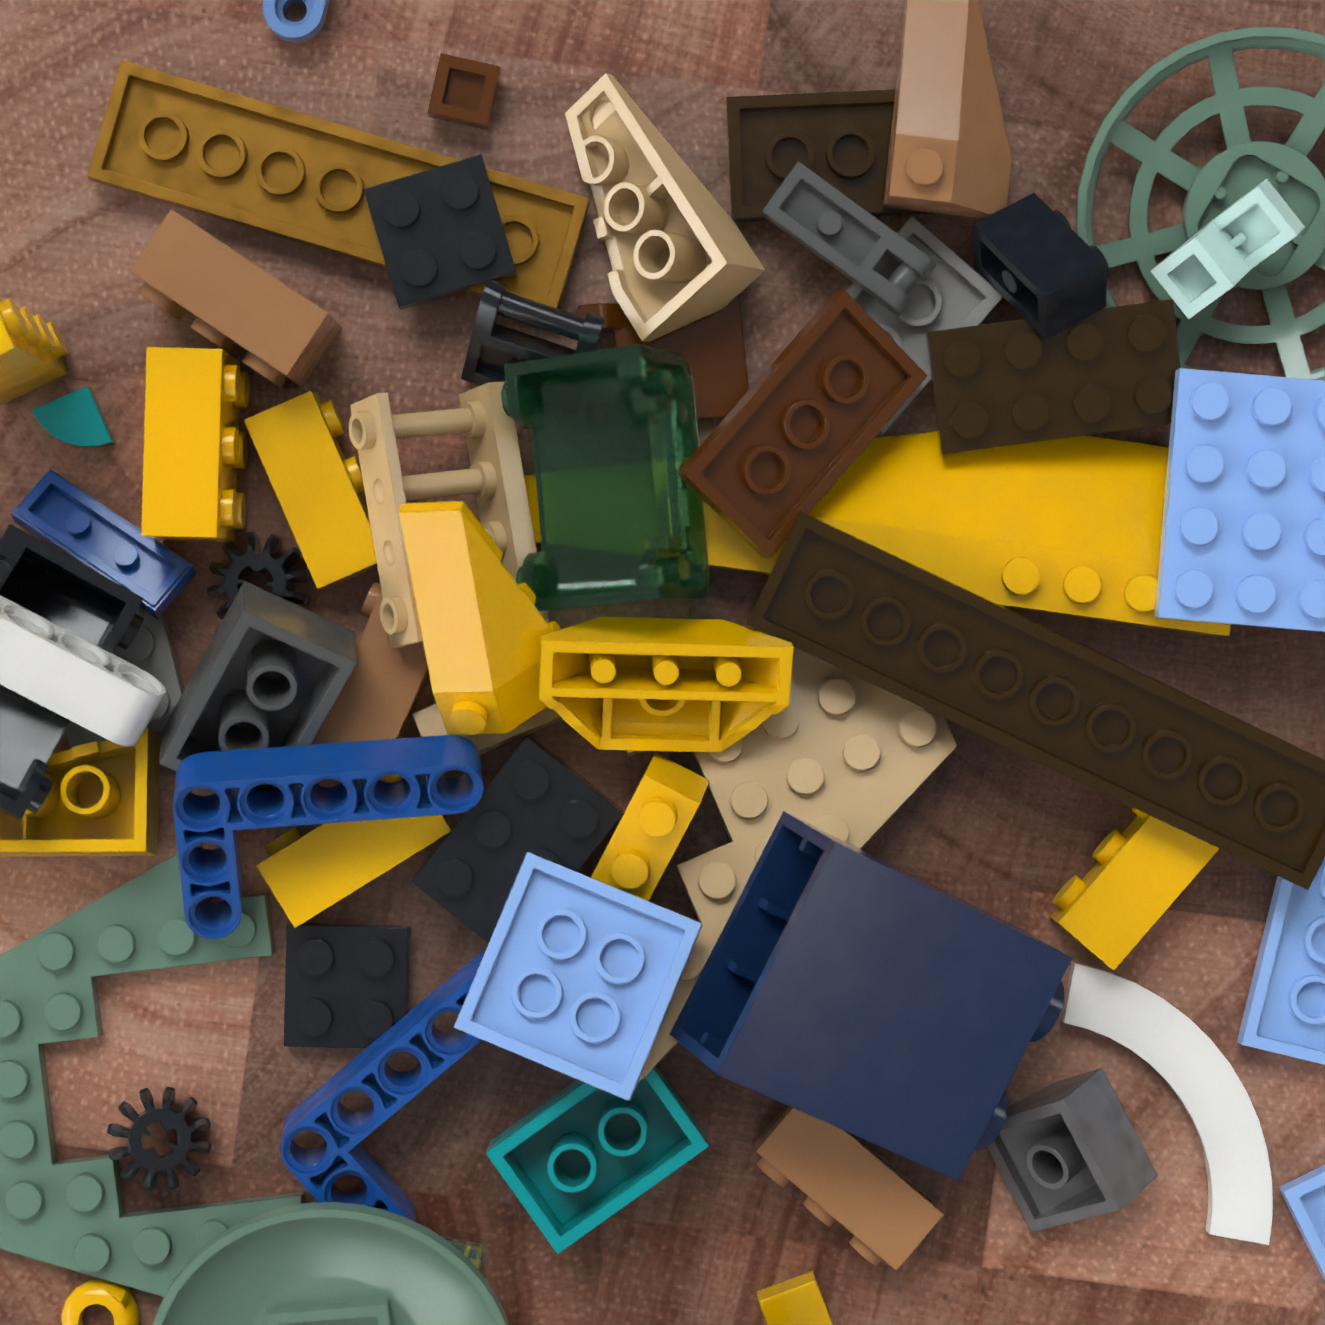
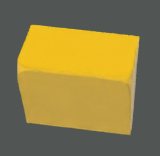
M813 1271L757 1291L758 1302L767 1325H833Z

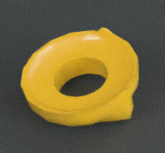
M104 1279L89 1280L77 1286L66 1299L61 1313L62 1325H83L82 1314L84 1309L90 1305L99 1304L111 1311L114 1325H139L140 1323L139 1307L130 1289L127 1286Z

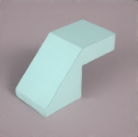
M1266 178L1151 270V273L1186 317L1190 319L1234 287L1253 267L1296 237L1305 226Z

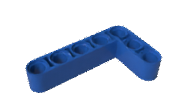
M440 735L202 752L188 756L181 761L176 769L173 801L184 913L188 927L196 935L203 938L219 939L227 937L239 926L242 913L243 880L237 830L448 815L466 812L477 805L483 793V778L478 748L471 740L463 736ZM451 770L465 772L464 775L457 778L442 776V774ZM390 774L403 777L400 781L393 783L379 780L383 776ZM325 779L341 782L333 787H322L316 784ZM260 784H272L278 788L273 791L264 792L254 787ZM203 788L213 791L214 794L197 796L191 793V791ZM212 843L220 847L207 850L198 847V845ZM220 897L224 900L220 902H209L204 898Z
M485 951L479 953L302 1101L285 1118L280 1147L282 1160L289 1171L318 1202L365 1205L383 1209L417 1222L416 1208L411 1199L359 1143L482 1041V1039L461 1030L450 1033L442 1032L434 1026L433 1022L444 1012L460 1013ZM402 1051L412 1053L419 1060L414 1068L403 1072L392 1069L386 1061L391 1055ZM360 1091L367 1094L372 1102L368 1107L354 1111L343 1106L340 1099L348 1092ZM310 1130L322 1135L325 1142L316 1149H305L297 1145L293 1138L302 1131ZM344 1175H354L361 1178L365 1185L356 1192L348 1193L338 1189L334 1182Z

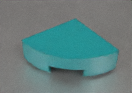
M89 386L32 410L36 419L45 430L66 443L90 448H99L115 443L95 394Z

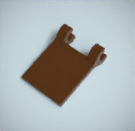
M739 295L723 309L650 342H644L640 339L619 304L579 305L578 309L575 310L576 315L585 318L588 312L606 318L602 333L612 331L614 334L620 394L619 401L591 402L587 404L588 406H585L587 431L634 425L724 418L749 390Z

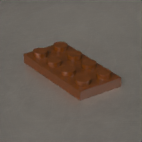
M845 290L835 291L676 474L761 557L771 558L787 540L799 512L802 511L809 514L928 375Z

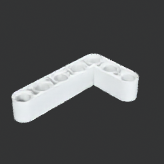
M0 595V684L109 741L123 746H135L166 693L163 684L139 667Z

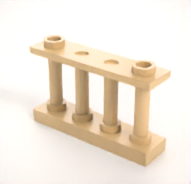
M508 381L486 383L459 394L460 407L457 409L392 415L388 392L374 394L350 405L352 415L349 420V435L353 446L358 449L383 597L380 605V619L384 630L389 634L391 649L423 642L399 516L401 504L406 503L408 500L472 493L477 499L481 525L503 552L501 563L518 584L527 583L536 595L535 607L549 623ZM462 433L466 437L471 464L469 469L402 476L396 444L397 439Z

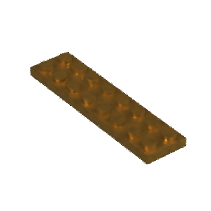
M121 60L87 178L97 183L387 268L363 189L460 160ZM486 168L517 271V276L497 282L507 285V292L559 309L590 204V198ZM485 285L467 290L466 292L482 296Z

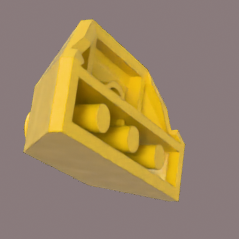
M601 616L541 636L539 700L550 709H553L568 725L598 750L722 752L756 729L773 713L776 715L789 706L794 647L792 642L726 620Z

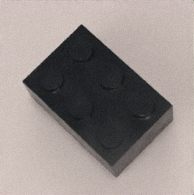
M529 735L483 791L477 805L466 812L411 882L489 943L527 852L577 872L623 815L624 809Z

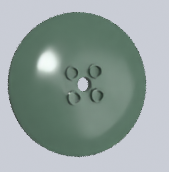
M314 1202L285 1206L260 1213L228 1228L205 1244L186 1262L171 1282L160 1303L153 1325H509L496 1293L483 1274L461 1251L434 1231L409 1218L379 1208L340 1202Z

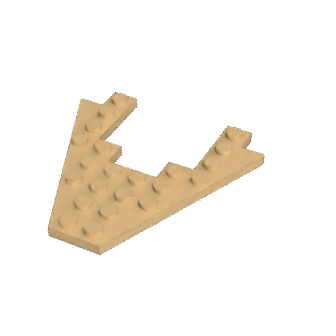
M794 647L789 706L776 715L773 713L756 729L722 752H692L702 776L710 780L707 788L731 842L676 865L677 872L699 923H702V928L639 1081L643 1080L678 1043L669 1034L783 811L862 849L956 749L957 744L945 718ZM437 704L412 713L421 737L447 735ZM546 707L507 734L454 735L463 736L471 740L478 748L479 755L558 723L563 719L553 709ZM625 750L628 758L640 752H643Z

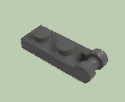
M799 161L761 213L763 217L861 287L882 306L897 315H901L911 301L908 293L918 279L925 281L936 267V263L924 252ZM884 253H887L899 263L888 280L873 270Z

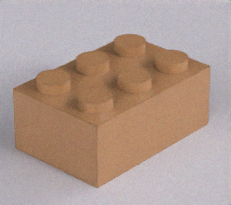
M170 209L130 269L132 274L145 282L138 293L178 320H181L186 311L194 315L196 319L190 327L227 353L231 354L237 345L248 351L242 362L280 388H282L287 379L302 387L342 328L326 311L173 209Z

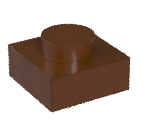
M441 53L427 112L429 117L489 130L501 76V67Z

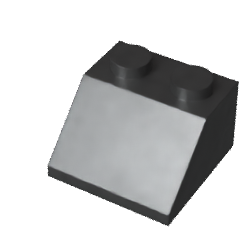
M1103 1068L1059 1080L1009 1106L1000 1133L987 1146L1031 1232L1121 1210L1158 1176Z

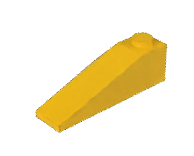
M464 501L402 503L399 516L431 687L447 735L507 734L547 707L539 700L541 636L561 630L556 621L548 623L534 605L536 595L527 583L518 584L501 563L503 552Z

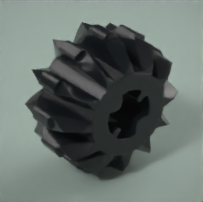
M248 532L244 537L246 554H243L234 543L226 542L222 549L225 555L232 561V564L227 566L218 562L210 563L209 571L216 575L225 576V584L208 587V596L215 598L228 596L230 599L217 611L218 617L222 620L243 582L246 581L253 585V582L247 581V577L252 570L263 574L271 573L273 582H267V586L273 587L272 594L296 604H309L310 596L293 591L294 583H303L311 580V573L309 570L290 571L289 568L298 562L302 556L298 548L293 547L278 558L282 547V537L279 535L271 534L262 552L258 535L254 532Z
M165 1087L161 1107H154L150 1090L144 1088L139 1091V1095L146 1110L138 1114L133 1106L126 1101L121 1102L118 1106L122 1115L133 1122L130 1127L118 1123L108 1125V1134L114 1137L128 1138L127 1144L114 1146L108 1150L110 1160H119L132 1154L134 1159L121 1172V1177L124 1180L129 1181L143 1166L147 1168L143 1179L144 1190L152 1191L154 1189L157 1171H165L167 1185L173 1190L179 1187V1179L173 1167L180 1163L193 1176L200 1172V1167L197 1163L186 1155L189 1150L201 1154L210 1152L211 1144L209 1142L191 1139V1133L204 1131L209 1128L210 1121L207 1117H201L186 1123L184 1119L198 1104L193 1097L184 1100L179 1109L174 1111L171 1108L175 1099V1088ZM160 1121L165 1130L174 1128L176 1130V1143L169 1141L168 1144L172 1149L164 1155H158L154 1147L143 1148L142 1134L149 1136L150 1132L146 1127L154 1122Z

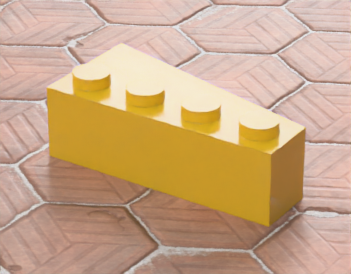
M146 728L135 746H123L105 740L101 742L94 741L74 746L69 750L53 753L47 762L49 767L45 777L53 780L54 783L38 812L34 814L26 810L22 819H16L0 811V857L158 856L160 735Z

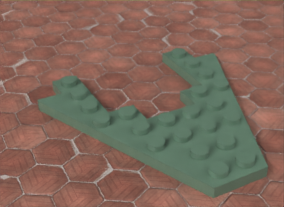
M177 853L0 955L1 1250L164 1297L171 1282L186 1262L221 1232L260 1213L305 1203L304 1192L124 1213L118 1160H110L109 1155H99L57 1161L43 1045L45 1043L95 1038L103 1034L96 976L273 955L275 947L268 893L242 896L240 924L227 937L206 939L196 935L188 927L185 919ZM204 898L205 900H207V901H209V902H220V901H223V900H224V899L208 900V898Z

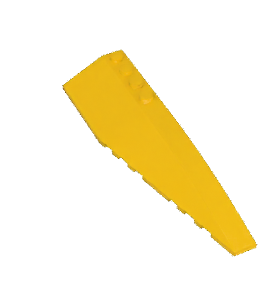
M938 431L877 437L870 442L809 513V515L1005 608L1212 637L1230 636L1231 624L1154 618L1169 447L1084 435L940 454ZM689 458L524 475L536 543L766 575L770 574L784 545L783 543L771 558L761 557L676 474Z

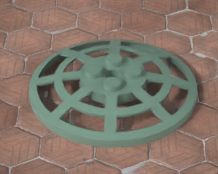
M1250 27L1217 33L1185 45L1151 66L1123 92L1104 118L1087 152L1077 190L1076 234L1089 246H1096L1093 230L1095 191L1103 160L1110 145L1113 144L1141 162L1130 197V237L1096 247L1103 253L1109 268L1136 261L1140 273L1153 295L1159 301L1172 299L1151 273V270L1157 265L1154 256L1175 251L1220 213L1267 178L1305 226L1296 237L1253 267L1234 286L1235 288L1248 290L1261 289L1270 325H1237L1211 317L1223 295L1190 319L1186 317L1173 300L1175 317L1180 320L1176 327L1180 366L1184 369H1194L1185 365V362L1201 333H1204L1212 338L1233 343L1268 344L1275 342L1285 377L1325 381V366L1310 371L1300 338L1301 335L1312 332L1325 324V301L1304 315L1295 318L1286 288V283L1301 276L1312 265L1325 271V179L1318 168L1307 158V155L1325 128V82L1314 98L1302 92L1280 87L1251 86L1240 88L1233 55L1234 51L1251 48L1286 49L1325 60V35L1282 27ZM1208 58L1214 96L1200 101L1181 113L1160 133L1155 141L1125 122L1135 106L1161 82L1187 66ZM1274 106L1295 111L1303 116L1285 145L1265 141L1251 142L1244 107ZM1219 114L1227 150L1213 157L1201 169L1170 151L1176 142L1189 130L1209 117ZM1159 173L1187 191L1183 205L1182 224L1148 232V200L1154 178ZM1107 286L1105 308L1119 306Z

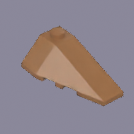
M906 0L883 207L986 218L1007 207L1012 155L979 1Z

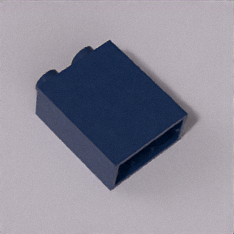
M783 811L669 1035L717 1075L959 1181L973 1152L983 1150L989 1146L1000 1133L1008 1112L1006 1087L1029 1042H1035L1043 1038L1056 1023L1064 1002V986L1061 980L1072 958L1017 926Z

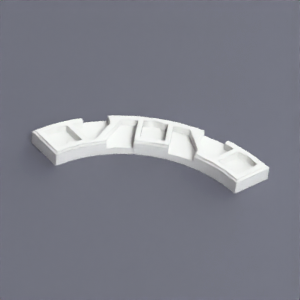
M1072 961L1061 1021L1109 1037L1132 1050L1163 1077L1192 1119L1202 1144L1208 1180L1206 1231L1210 1235L1269 1245L1273 1217V1187L1268 1149L1260 1121L1249 1095L1231 1064L1213 1041L1191 1019L1162 997L1132 980L1101 968Z

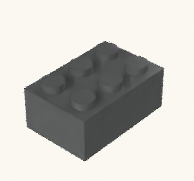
M244 581L162 730L159 764L176 771L181 761L190 755L202 752L311 745L357 664L356 633ZM260 784L254 788L259 791L269 792L278 787L272 784Z

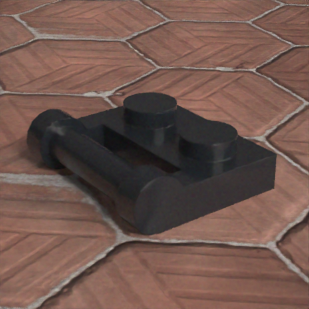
M488 279L479 303L461 379L480 386L486 383L508 381L511 396L576 417L582 403L606 318L590 312L587 313L585 318L507 292V285ZM498 314L577 340L576 350L496 324Z

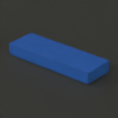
M51 469L11 513L16 524L47 545L144 598L139 607L157 620L196 575L194 566L154 538L141 536L139 528Z

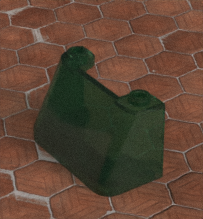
M636 344L504 364L505 383L501 391L504 411L508 417L513 418L519 427L532 430L542 551L527 554L523 565L517 571L516 582L518 584L526 582L536 595L534 605L540 613L677 603L704 598L709 584V564L703 499L676 474L699 448L694 384L685 358L679 353Z

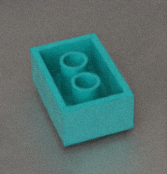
M657 1064L643 1080L638 1082L631 1101L578 1079L574 1080L490 1140L486 1155L553 1249L559 1254L708 1148L709 1142L707 1132Z

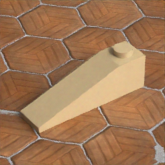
M605 73L565 113L582 181L590 184L599 218L593 220L597 238L605 240L613 271L607 273L612 294L642 341L650 342L723 309L765 271L735 222L613 75Z

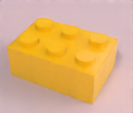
M146 347L141 536L167 541L235 542V529H244L246 497L245 493H237L236 490L237 468L245 469L248 458L247 433L238 432L239 408L248 407L250 392L248 371H240V361L223 349Z

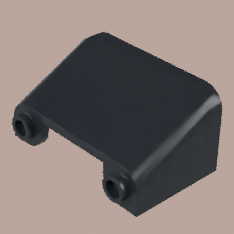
M11 524L0 533L1 596L110 653L116 645L124 650L128 649L144 620L143 617L136 614L144 598ZM1 684L0 811L16 819H22L26 810L34 814L38 812L53 786L54 781L45 777L49 767L47 762L70 720Z

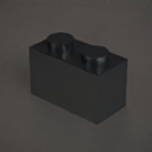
M1035 193L973 224L974 268L1044 339L1106 307L1109 266L1103 253L1096 246H1089L1071 229L1066 217L1060 211L1052 210Z

